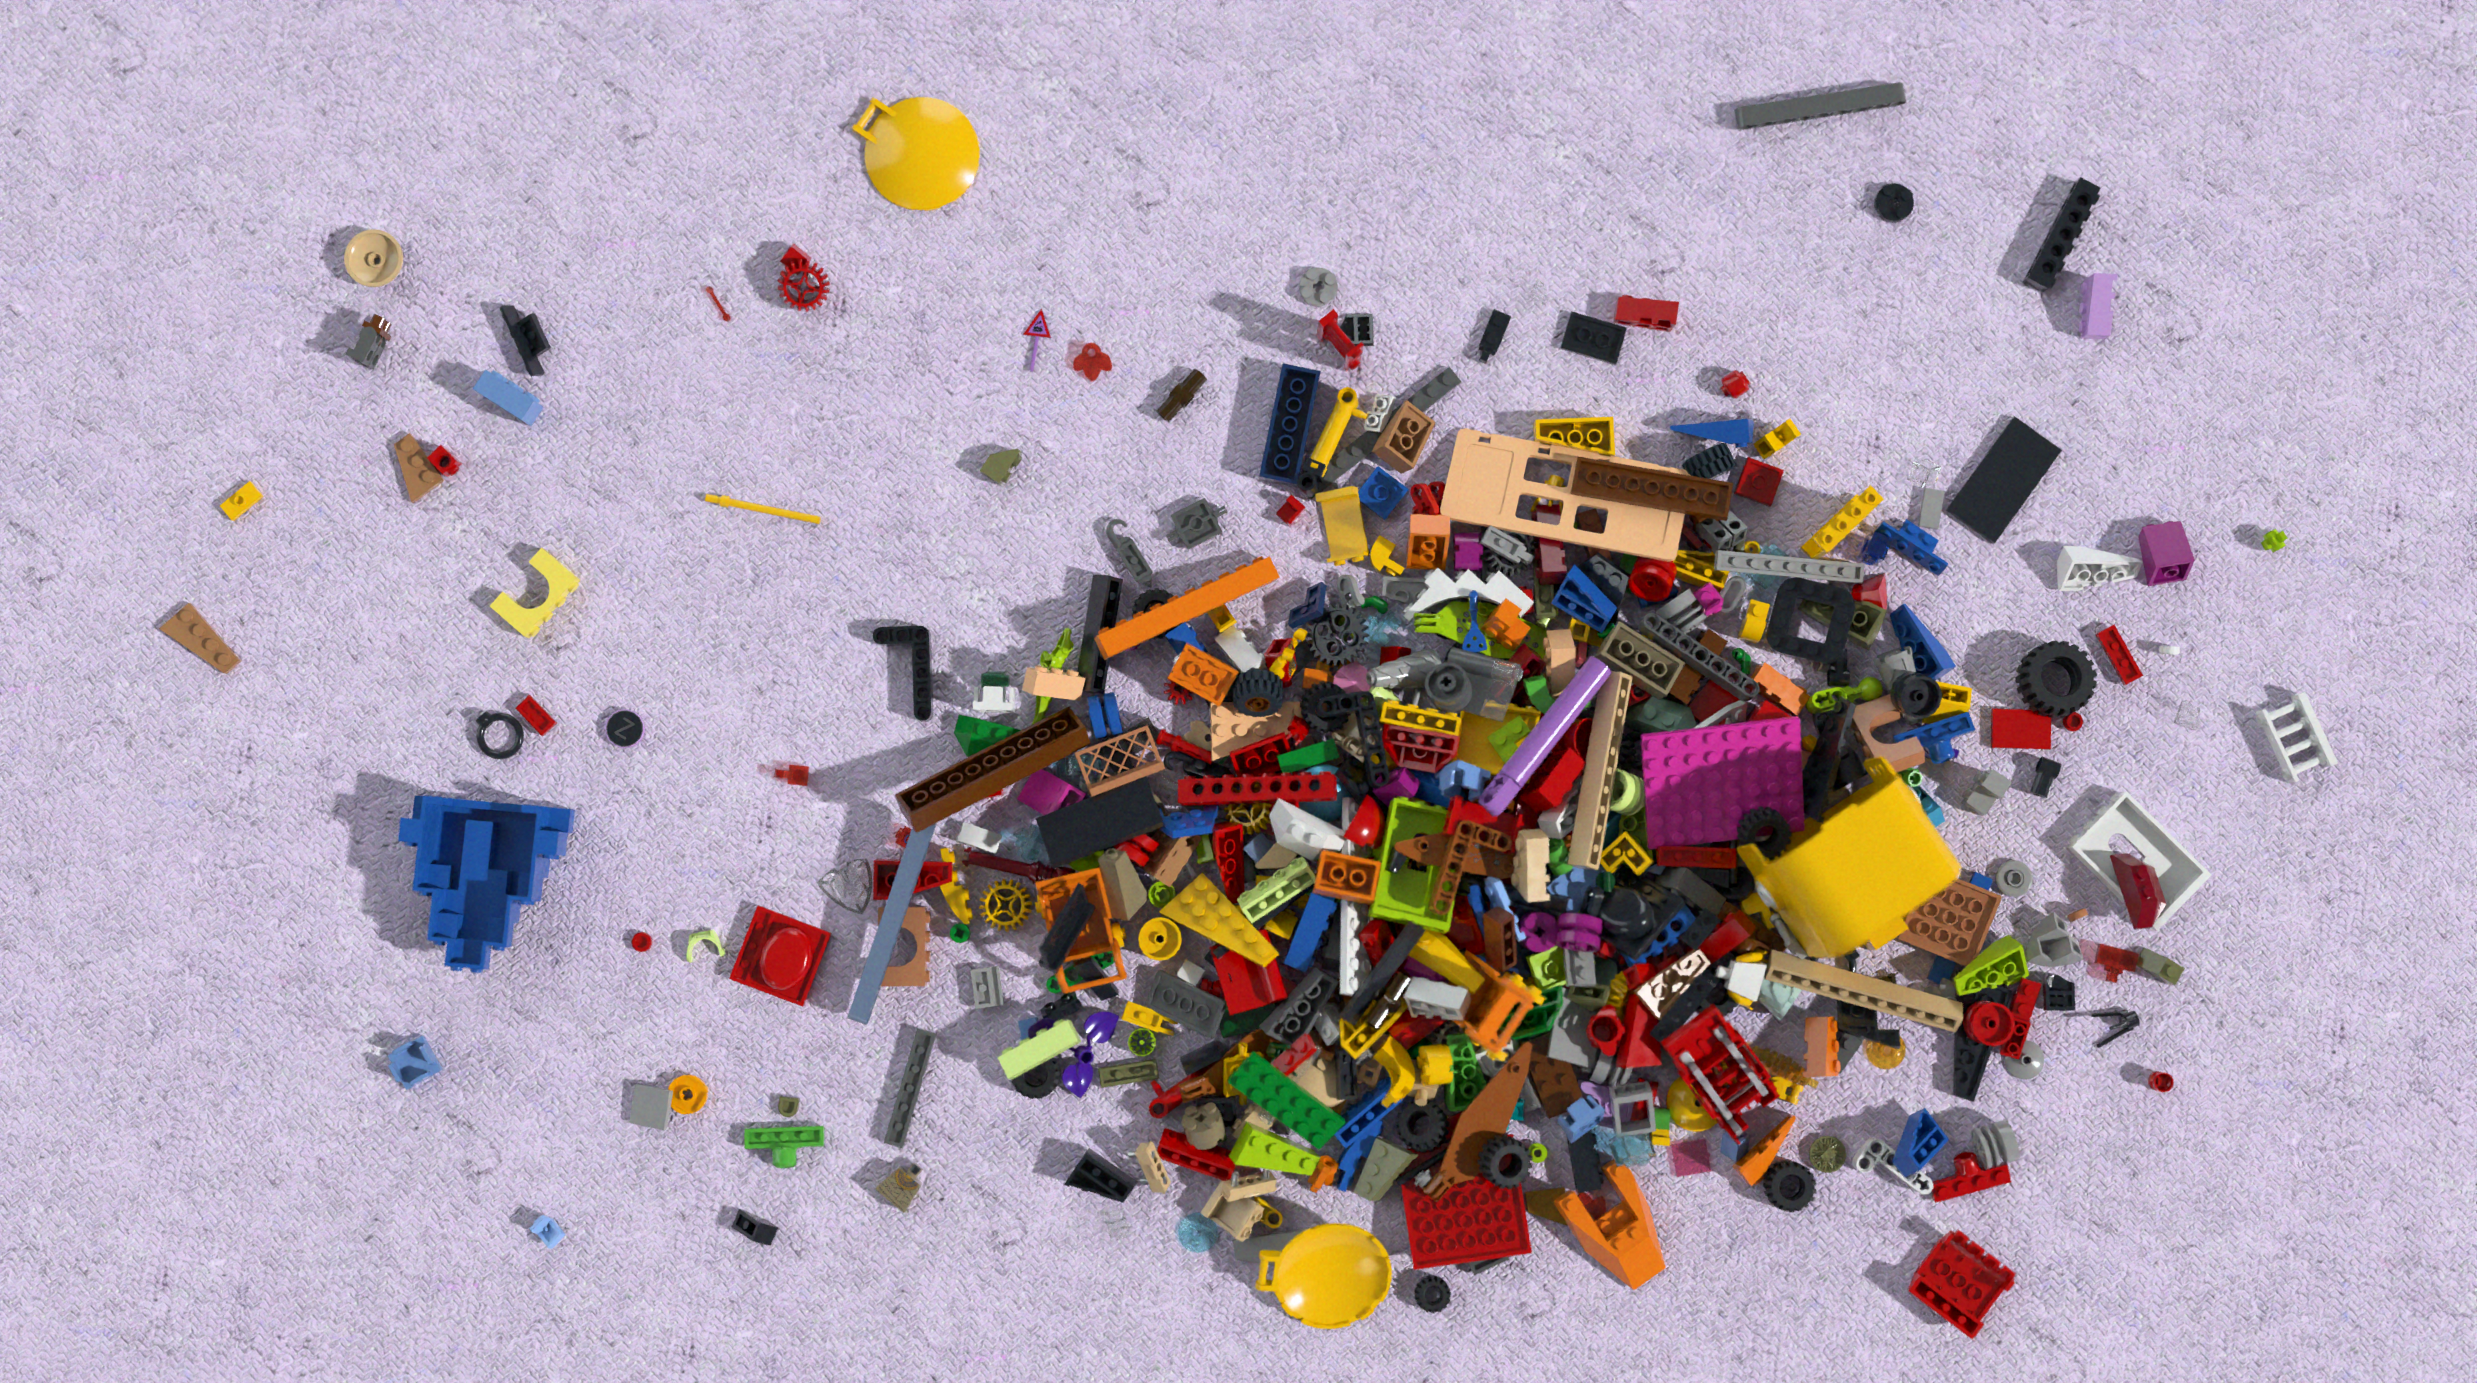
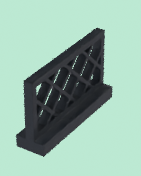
M1077 884L1039 947L1041 959L1038 962L1039 966L1056 974L1095 910V905L1088 902L1084 885Z

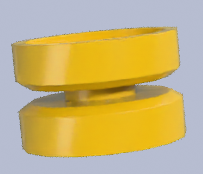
M1163 917L1153 918L1146 922L1140 930L1138 937L1139 947L1150 959L1157 961L1168 960L1181 947V931L1177 924L1170 919ZM1161 935L1164 937L1162 943L1157 942V936Z

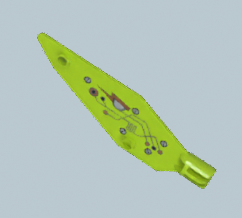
M1452 601L1437 614L1414 613L1415 633H1438L1463 644L1464 637L1471 626L1470 602ZM1478 602L1477 624L1487 644V649L1479 651L1480 653L1497 659H1510L1519 647L1525 643L1543 659V655H1546V650L1543 648V638H1546V630L1519 618L1531 628L1516 649L1513 651L1506 649L1498 640L1489 637L1481 629L1496 606L1490 603Z

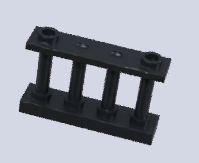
M1708 968L1699 973L1649 1034L1661 1043V1041L1682 1027L1721 979L1716 977Z

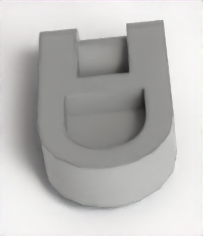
M1341 575L1337 580V589L1342 605L1347 604L1350 609L1351 607L1364 604L1365 600L1360 594L1355 577L1352 575Z

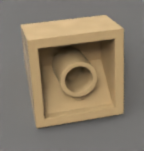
M1276 842L1255 867L1258 870L1284 869L1293 860L1297 859L1299 854Z

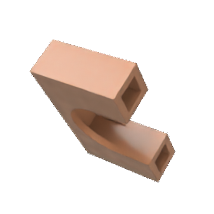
M1889 694L1856 706L1850 729L1853 728L1854 737L1857 743H1861L1865 757L1871 759L1883 756L1894 771L1899 772L1925 763V752L1917 737L1895 744H1884L1876 741L1871 736L1877 728L1900 720V711L1892 704Z
M878 907V926L885 907ZM908 907L901 927L909 930L914 935L917 942L916 954L906 965L888 966L881 986H927V982H930L931 975L930 970H927V962H930L931 953L930 950H927V943L931 941V932L927 931V923L931 922V912L927 911V907Z

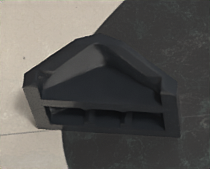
M1347 314L1340 326L1341 330L1355 346L1360 342L1364 346H1374L1373 314Z
M2048 975L2043 982L2044 1011H2076L2075 984L2059 975Z

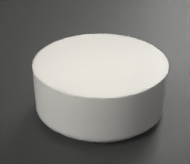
M2159 646V653L2178 655L2180 647Z

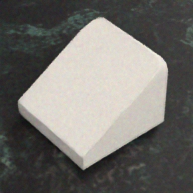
M1185 960L1176 976L1198 987L1207 971Z

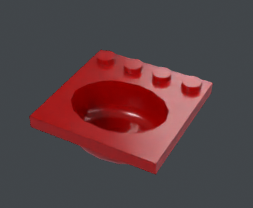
M758 905L729 979L803 1007L832 933Z

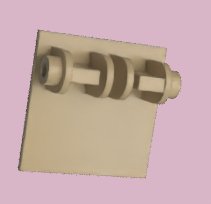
M1352 713L1351 716L1348 715L1349 720L1347 723L1344 722V727L1332 732V736L1337 745L1363 762L1364 758L1356 715ZM1364 716V723L1371 725L1372 721ZM1367 736V741L1370 744H1374L1375 738Z

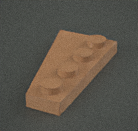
M191 603L185 605L159 628L224 674L229 673L241 662L238 656Z
M1693 949L1638 987L1634 992L1653 1016L1661 1020L1697 975L1702 973L1710 962L1700 949L1696 951Z

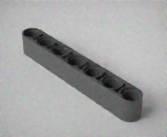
M1648 613L1639 622L1638 629L1643 635L1741 701H1750L1759 692V685L1755 680L1657 614ZM1646 621L1651 622L1653 627H1649ZM1662 632H1666L1669 638H1665ZM1679 643H1682L1686 650L1681 649ZM1695 654L1700 655L1701 658H1702V661L1698 660V659L1695 657ZM1712 665L1718 668V672L1712 669ZM1728 676H1731L1735 683L1730 682ZM1744 687L1749 688L1750 691H1751V694H1748V693L1745 691V688H1744Z

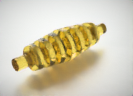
M1756 1045L1753 1047L1752 1051L1759 1056L1760 1062H1765V1066L1768 1068L1772 1066L1771 1070L1774 1073L1778 1071V1076L1783 1077L1785 1075L1786 1080L1792 1079V1082L1796 1084L1800 1081L1799 1085L1803 1087L1809 1085L1815 1089L1818 1086L1819 1082L1813 1078H1802L1805 1068L1803 1066L1798 1068L1799 1063L1796 1061L1792 1063V1058L1787 1057L1785 1059L1784 1054L1778 1055V1052L1774 1050L1770 1053L1771 1049L1767 1047L1765 1049H1761Z

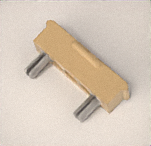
M1152 1141L1140 1143L1136 1151L1128 1152L1129 1158L1138 1159L1146 1177L1140 1179V1184L1149 1185L1152 1192H1162L1165 1194L1171 1181Z
M1263 1169L1262 1173L1240 1178L1238 1172H1233L1232 1179L1223 1182L1221 1193L1227 1202L1274 1192L1277 1190L1276 1178L1270 1169Z

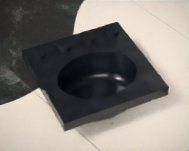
M1622 865L1614 874L1615 885L1612 888V892L1603 891V900L1598 918L1602 920V931L1596 936L1601 941L1637 961L1684 907L1685 901L1646 877L1637 875L1627 866Z

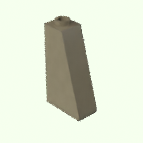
M1109 848L1098 860L1111 915L1113 918L1129 921L1149 899V896L1127 853Z

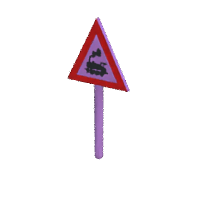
M1042 308L1023 334L1035 336L1030 372L1034 371L1039 337L1051 338Z

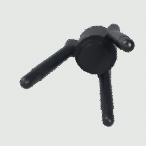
M2127 1009L2114 1012L2092 1013V1017L2121 1015L2118 1019L2119 1023L2110 1026L2109 1029L2124 1028L2097 1044V1048L2102 1047L2126 1032L2132 1031L2133 1027L2139 1026L2140 1021L2135 1011L2128 1012Z

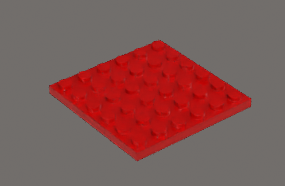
M1449 1143L1441 1144L1439 1148L1435 1146L1434 1151L1430 1152L1427 1150L1426 1153L1409 1148L1408 1150L1418 1154V1156L1410 1162L1406 1170L1399 1176L1404 1175L1448 1148ZM1511 1153L1502 1156L1498 1164L1499 1171L1506 1169L1510 1165L1512 1160ZM1443 1160L1429 1168L1432 1177L1440 1170ZM1479 1172L1474 1179L1453 1184L1438 1202H1435L1424 1193L1420 1186H1415L1416 1177L1401 1185L1413 1270L1531 1254L1532 1249L1521 1182L1517 1188L1512 1186V1189H1501L1482 1176L1483 1173Z

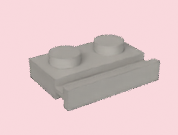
M1563 948L1566 987L1595 986L1596 977L1593 952H1579Z
M999 966L970 970L975 1009L1004 1005Z

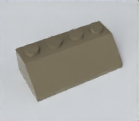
M1620 621L1617 622L1604 639L1594 656L1614 672H1623L1632 676L1633 684L1658 700L1668 695L1685 664Z

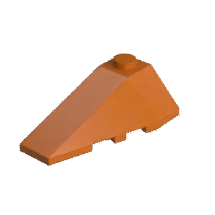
M1789 1114L1732 1166L1750 1186L1753 1184L1757 1185L1764 1179L1763 1175L1767 1172L1796 1120L1793 1114Z

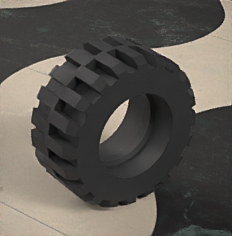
M2056 640L2044 643L2028 652V655L2022 658V664L2018 666L2016 671L2019 673L2016 676V683H2019L2020 686L2017 688L2018 694L2022 693L2024 698L2021 700L2023 703L2028 702L2030 710L2033 712L2038 710V715H2049V718L2064 717L2084 707L2089 702L2088 699L2094 695L2092 689L2097 686V681L2094 680L2097 673L2091 667L2094 663L2092 659L2088 661L2086 658L2088 654L2084 650L2080 652L2078 650L2079 646L2075 644L2069 646L2067 641L2058 642ZM2046 663H2057L2068 672L2071 686L2067 695L2063 697L2056 696L2045 688L2041 673Z

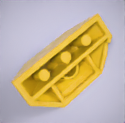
M1403 997L1400 998L1401 1004L1399 1008L1388 1016L1379 1030H1375L1364 1021L1376 1003L1375 1000L1355 1026L1340 1018L1341 1046L1354 1059L1358 1058L1408 1008L1406 1000Z

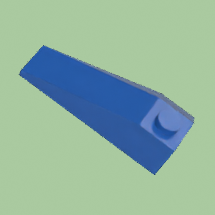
M1902 604L1889 614L1895 636L1900 642V651H1905L1904 647L1910 646L1912 649L1916 672L1937 680L1956 667L1946 649L1906 604Z

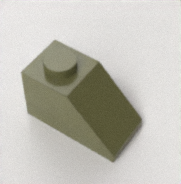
M2143 947L2134 965L2167 985H2176L2185 969L2169 958Z

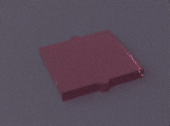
M1705 1139L1671 1144L1672 1162L1675 1165L1677 1177L1711 1171L1710 1153L1707 1151Z

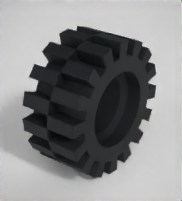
M1429 1275L1426 1278H1422L1416 1284L1417 1287L1414 1291L1415 1300L1425 1312L1439 1313L1447 1307V1304L1450 1302L1451 1293L1448 1284L1441 1277ZM1429 1287H1436L1440 1291V1297L1435 1302H1430L1425 1298V1291Z

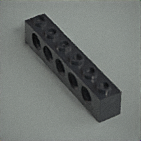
M2082 177L2074 182L2023 280L2025 284L2041 292L2052 289L2057 280L2054 278L2057 271L2060 272L2065 265L2063 261L2065 256L2069 255L2074 248L2072 242L2080 236L2083 230L2081 228L2083 221L2086 222L2092 213L2089 211L2092 204L2095 205L2100 198L2098 192L2101 187ZM2078 198L2084 201V206L2078 204ZM2069 215L2075 217V223L2069 220ZM2060 232H2064L2067 235V240L2060 237ZM2051 249L2057 250V257L2051 253ZM2043 265L2049 268V273H2045L2043 271Z

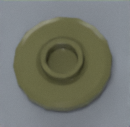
M1821 1136L1811 1144L1809 1159L1817 1170L1825 1173L1835 1172L1845 1162L1846 1149L1837 1138Z

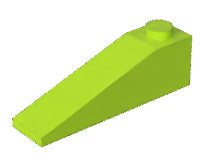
M2010 935L1993 942L1953 978L1957 994L1964 995L1979 992L1982 988L1987 987L1993 989L1997 988V985L2002 984L2007 986L2013 985L2020 981L2021 977H2028L2029 972L2023 946Z

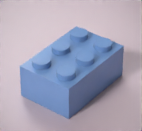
M485 369L473 387V390L532 426L544 408L539 404L540 400L528 391H525L523 394L524 389L512 381H508V379L494 370L490 373Z
M1599 864L1598 870L1573 867L1563 875L1553 874L1549 878V882H1546V892L1568 896L1567 913H1577L1581 909L1587 887L1596 886V876L1606 870Z

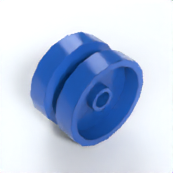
M1115 692L1104 694L1105 706H1102L1101 700L1097 695L1087 697L1090 723L1096 739L1106 737V724H1109L1110 732L1113 735L1123 734Z

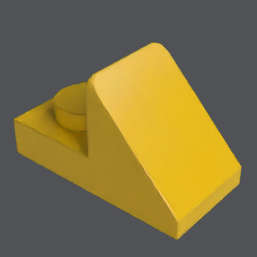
M1225 604L1207 612L1220 633L1237 623Z

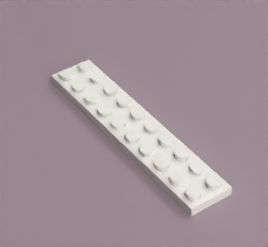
M1350 797L1342 798L1343 831L1347 829L1359 807L1356 800ZM1346 839L1342 846V854L1363 859L1371 857L1372 849L1366 844L1361 846ZM1341 899L1340 994L1353 997L1369 976L1371 970L1370 958L1358 936L1369 922V911L1367 904Z

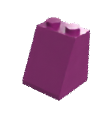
M2167 521L2163 524H2148L2142 527L2138 538L2147 585L2153 586L2186 580L2195 559L2181 521Z

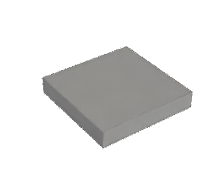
M639 1083L635 1084L629 1123L667 1130L673 1091Z

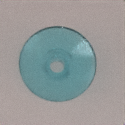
M1199 1212L1187 1215L1181 1221L1178 1229L1181 1244L1187 1250L1196 1253L1210 1249L1214 1245L1218 1234L1216 1223ZM1195 1230L1201 1231L1200 1237L1194 1235Z

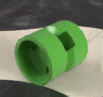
M1553 838L1549 840V863L1547 865L1554 875H1563L1574 867L1568 865L1569 851L1563 839Z

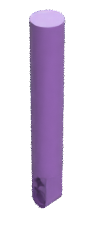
M1589 657L1482 793L1479 803L1490 815L1497 816L1503 812L1612 672L1603 662L1595 657Z

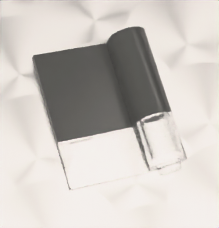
M1452 647L1447 662L1455 663L1464 669L1473 689L1470 702L1460 711L1503 722L1517 681H1520L1523 675L1521 665Z

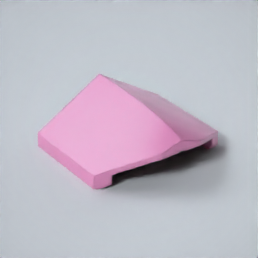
M1357 661L1342 666L1334 675L1333 684L1341 687L1346 694L1368 691L1371 687L1366 681L1368 670Z

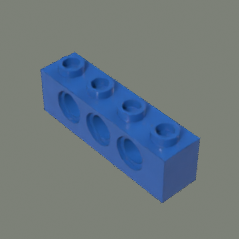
M1685 904L1660 933L1663 936L1662 942L1654 940L1637 961L1621 952L1620 954L1629 967L1635 964H1644L1647 962L1646 958L1650 955L1654 958L1662 953V948L1666 945L1671 947L1680 941L1678 938L1694 922L1695 917ZM1670 924H1678L1680 931H1673Z

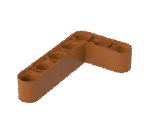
M1471 821L1457 822L1455 834L1449 838L1429 901V910L1437 915L1449 912L1471 843L1496 852L1507 851L1512 845L1509 835ZM1463 824L1467 827L1465 835L1460 831V827ZM1480 831H1483L1486 835L1483 842L1479 839ZM1499 837L1504 841L1502 848L1497 845ZM1457 843L1461 846L1459 854L1454 850V846ZM1451 862L1455 865L1453 873L1448 870V865ZM1445 881L1449 884L1447 892L1442 889V884ZM1439 900L1443 903L1441 911L1436 908V903Z

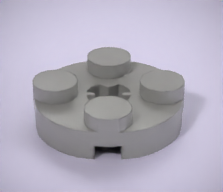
M1320 267L1307 270L1299 284L1302 298L1307 304L1314 307H1322L1332 302L1338 290L1336 276L1329 270ZM1318 282L1322 283L1321 286H1324V289L1316 292V288H1313V285Z

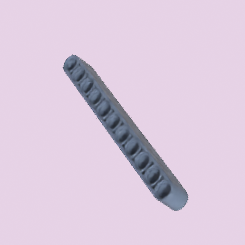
M936 823L918 833L913 828L911 830L848 1014V1019L865 1025L869 1022Z

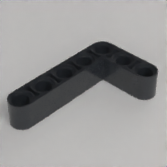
M893 626L875 629L873 640L880 646L912 645L914 716L921 722H928L933 717L930 631L924 626ZM920 630L926 632V637L923 640L917 639V633ZM900 631L907 633V637L903 641L897 639V634ZM880 632L887 633L885 641L881 642L878 640ZM926 650V658L918 659V651ZM921 669L927 670V676L924 679L918 678V672ZM926 688L928 690L927 697L919 698V690ZM921 708L928 709L927 717L920 718L919 711Z
M1361 691L1322 698L1315 707V711L1320 717L1326 718L1355 713L1368 783L1374 789L1382 788L1389 781V773L1373 694L1369 691ZM1360 697H1365L1368 700L1367 706L1360 703ZM1341 700H1346L1349 703L1348 709L1341 706ZM1322 703H1327L1330 706L1329 712L1322 709ZM1364 716L1371 718V725L1364 723ZM1367 736L1375 738L1374 745L1367 741ZM1371 755H1376L1379 758L1378 764H1374L1371 761ZM1375 774H1379L1382 777V783L1375 781Z

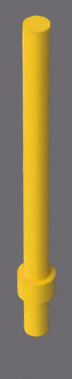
M706 494L705 496L706 502L720 504L721 507L728 508L731 506L820 524L821 521L820 516L731 499L730 496Z

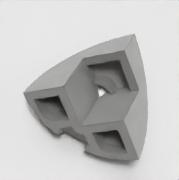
M2054 912L2046 916L2036 926L2028 942L2027 961L2035 965L2047 967L2065 966L2084 959L2076 938H2071L2067 931L2068 926Z

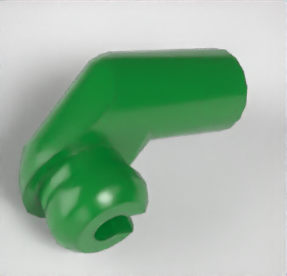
M1378 596L1364 598L1365 602L1361 605L1362 609L1373 606L1378 610L1379 614L1387 613L1388 604L1385 600Z
M1735 648L1732 651L1733 658L1741 664V672L1750 675V655L1742 648Z

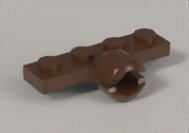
M1725 901L1717 917L1723 923V919L1730 912L1735 914L1740 909ZM1744 913L1756 928L1747 939L1730 950V952L1738 957L1754 952L1755 948L1759 947L1762 950L1769 951V955L1771 950L1784 953L1786 950L1784 939Z

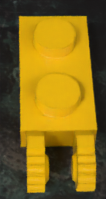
M1127 1001L1121 1018L1135 1025L1174 1036L1175 1032L1171 1029L1160 1027L1162 1020L1178 1025V1022L1131 1001Z

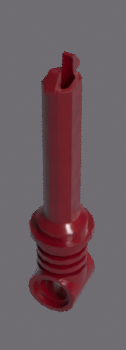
M972 847L964 850V852L970 853L968 861L962 860L966 867L972 864L1025 876L1030 881H1033V884L1076 872L1072 868L1062 866L1053 869L1052 866L1050 868V865L1045 867V864L1040 860L1029 864L972 851Z

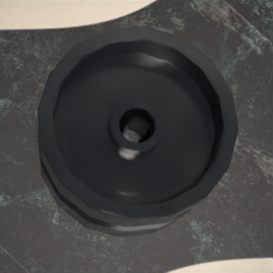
M1911 671L1903 673L1896 678L1891 687L1890 697L1892 704L1897 710L1910 717L1922 719L1936 712L1941 703L1942 693L1935 680L1921 673Z

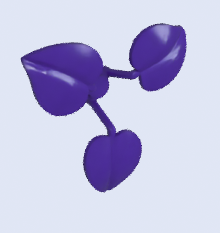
M1099 1011L1091 1014L1084 1023V1029L1089 1033L1086 1036L1087 1046L1079 1045L1076 1048L1071 1047L1069 1049L1074 1053L1077 1061L1076 1064H1070L1064 1069L1062 1082L1078 1098L1085 1094L1093 1077V1068L1090 1063L1094 1060V1054L1091 1051L1090 1038L1095 1043L1107 1042L1115 1031L1116 1023L1119 1019L1117 1014L1108 1011ZM1051 1018L1037 1021L1029 1027L1028 1037L1031 1040L1037 1036L1036 1033L1044 1028H1047V1030L1053 1028V1024L1056 1021Z

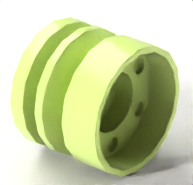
M1616 768L1609 810L1625 816L1634 815L1645 804L1644 781L1636 775Z

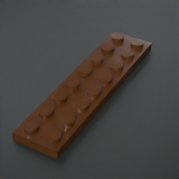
M1577 457L1571 495L1727 521L1733 483Z

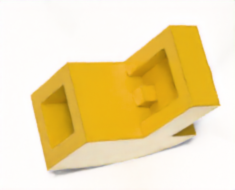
M1788 419L1753 445L1765 460L1792 442L1801 433L1792 420Z
M1381 535L1378 536L1370 552L1371 565L1378 573L1384 567L1386 568L1385 572L1389 575L1400 577L1405 568L1389 559L1396 544Z
M1753 599L1749 601L1746 616L1741 622L1737 639L1754 644L1760 641L1766 626L1765 621L1770 604Z
M1752 893L1747 899L1738 902L1741 911L1747 915L1758 912L1763 925L1768 929L1776 927L1770 921V917L1774 915V912L1769 910L1771 906L1768 907L1758 893Z

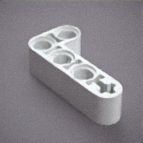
M1867 1139L1852 1159L1853 1167L1861 1172H1870L1879 1162L1914 1191L1928 1194L1933 1189L1932 1180L1921 1171L1904 1178L1894 1163L1888 1165L1887 1157L1891 1154L1895 1156L1896 1151L1880 1139ZM1874 1142L1879 1144L1877 1152H1872L1871 1145ZM1862 1158L1867 1159V1165L1864 1168L1859 1166V1161ZM1917 1178L1918 1180L1923 1181L1925 1187L1922 1188L1921 1185L1914 1180Z

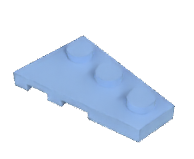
M1492 876L1485 878V892L1491 902L1490 909L1499 906L1513 914L1508 907L1510 900L1501 880ZM1515 915V936L1516 940L1521 941L1525 939L1526 936L1524 934V931H1519L1516 923L1519 922V920Z

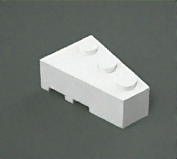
M1232 625L1214 638L1221 652L1240 673L1255 669L1268 671L1263 654L1261 652L1257 654V648L1251 641H1246L1247 637L1241 629L1238 631Z

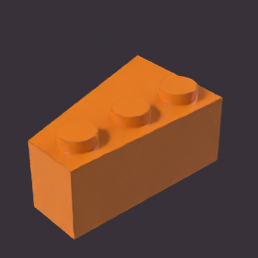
M1765 662L1758 665L1750 677L1759 685L1758 694L1793 717L1799 715L1811 697L1807 694L1808 691L1799 685L1796 686L1788 677L1780 674Z

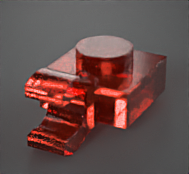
M789 765V771L775 769L774 777L787 778V784L808 786L810 767Z

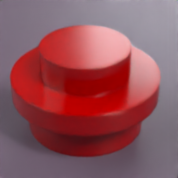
M2073 712L2063 718V726L2068 731H2077L2083 725V719L2077 712Z

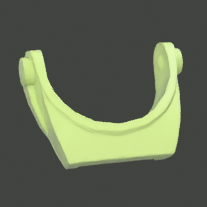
M715 930L689 935L687 962H693L692 949L698 941L703 939L715 943L720 956H724L725 949L721 947Z

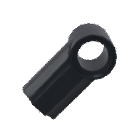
M1846 648L1840 659L1829 664L1827 671V685L1829 687L1849 686L1850 672L1847 669Z
M2042 756L2036 765L2035 772L2037 774L2030 793L2047 798L2054 779L2059 775L2061 763Z

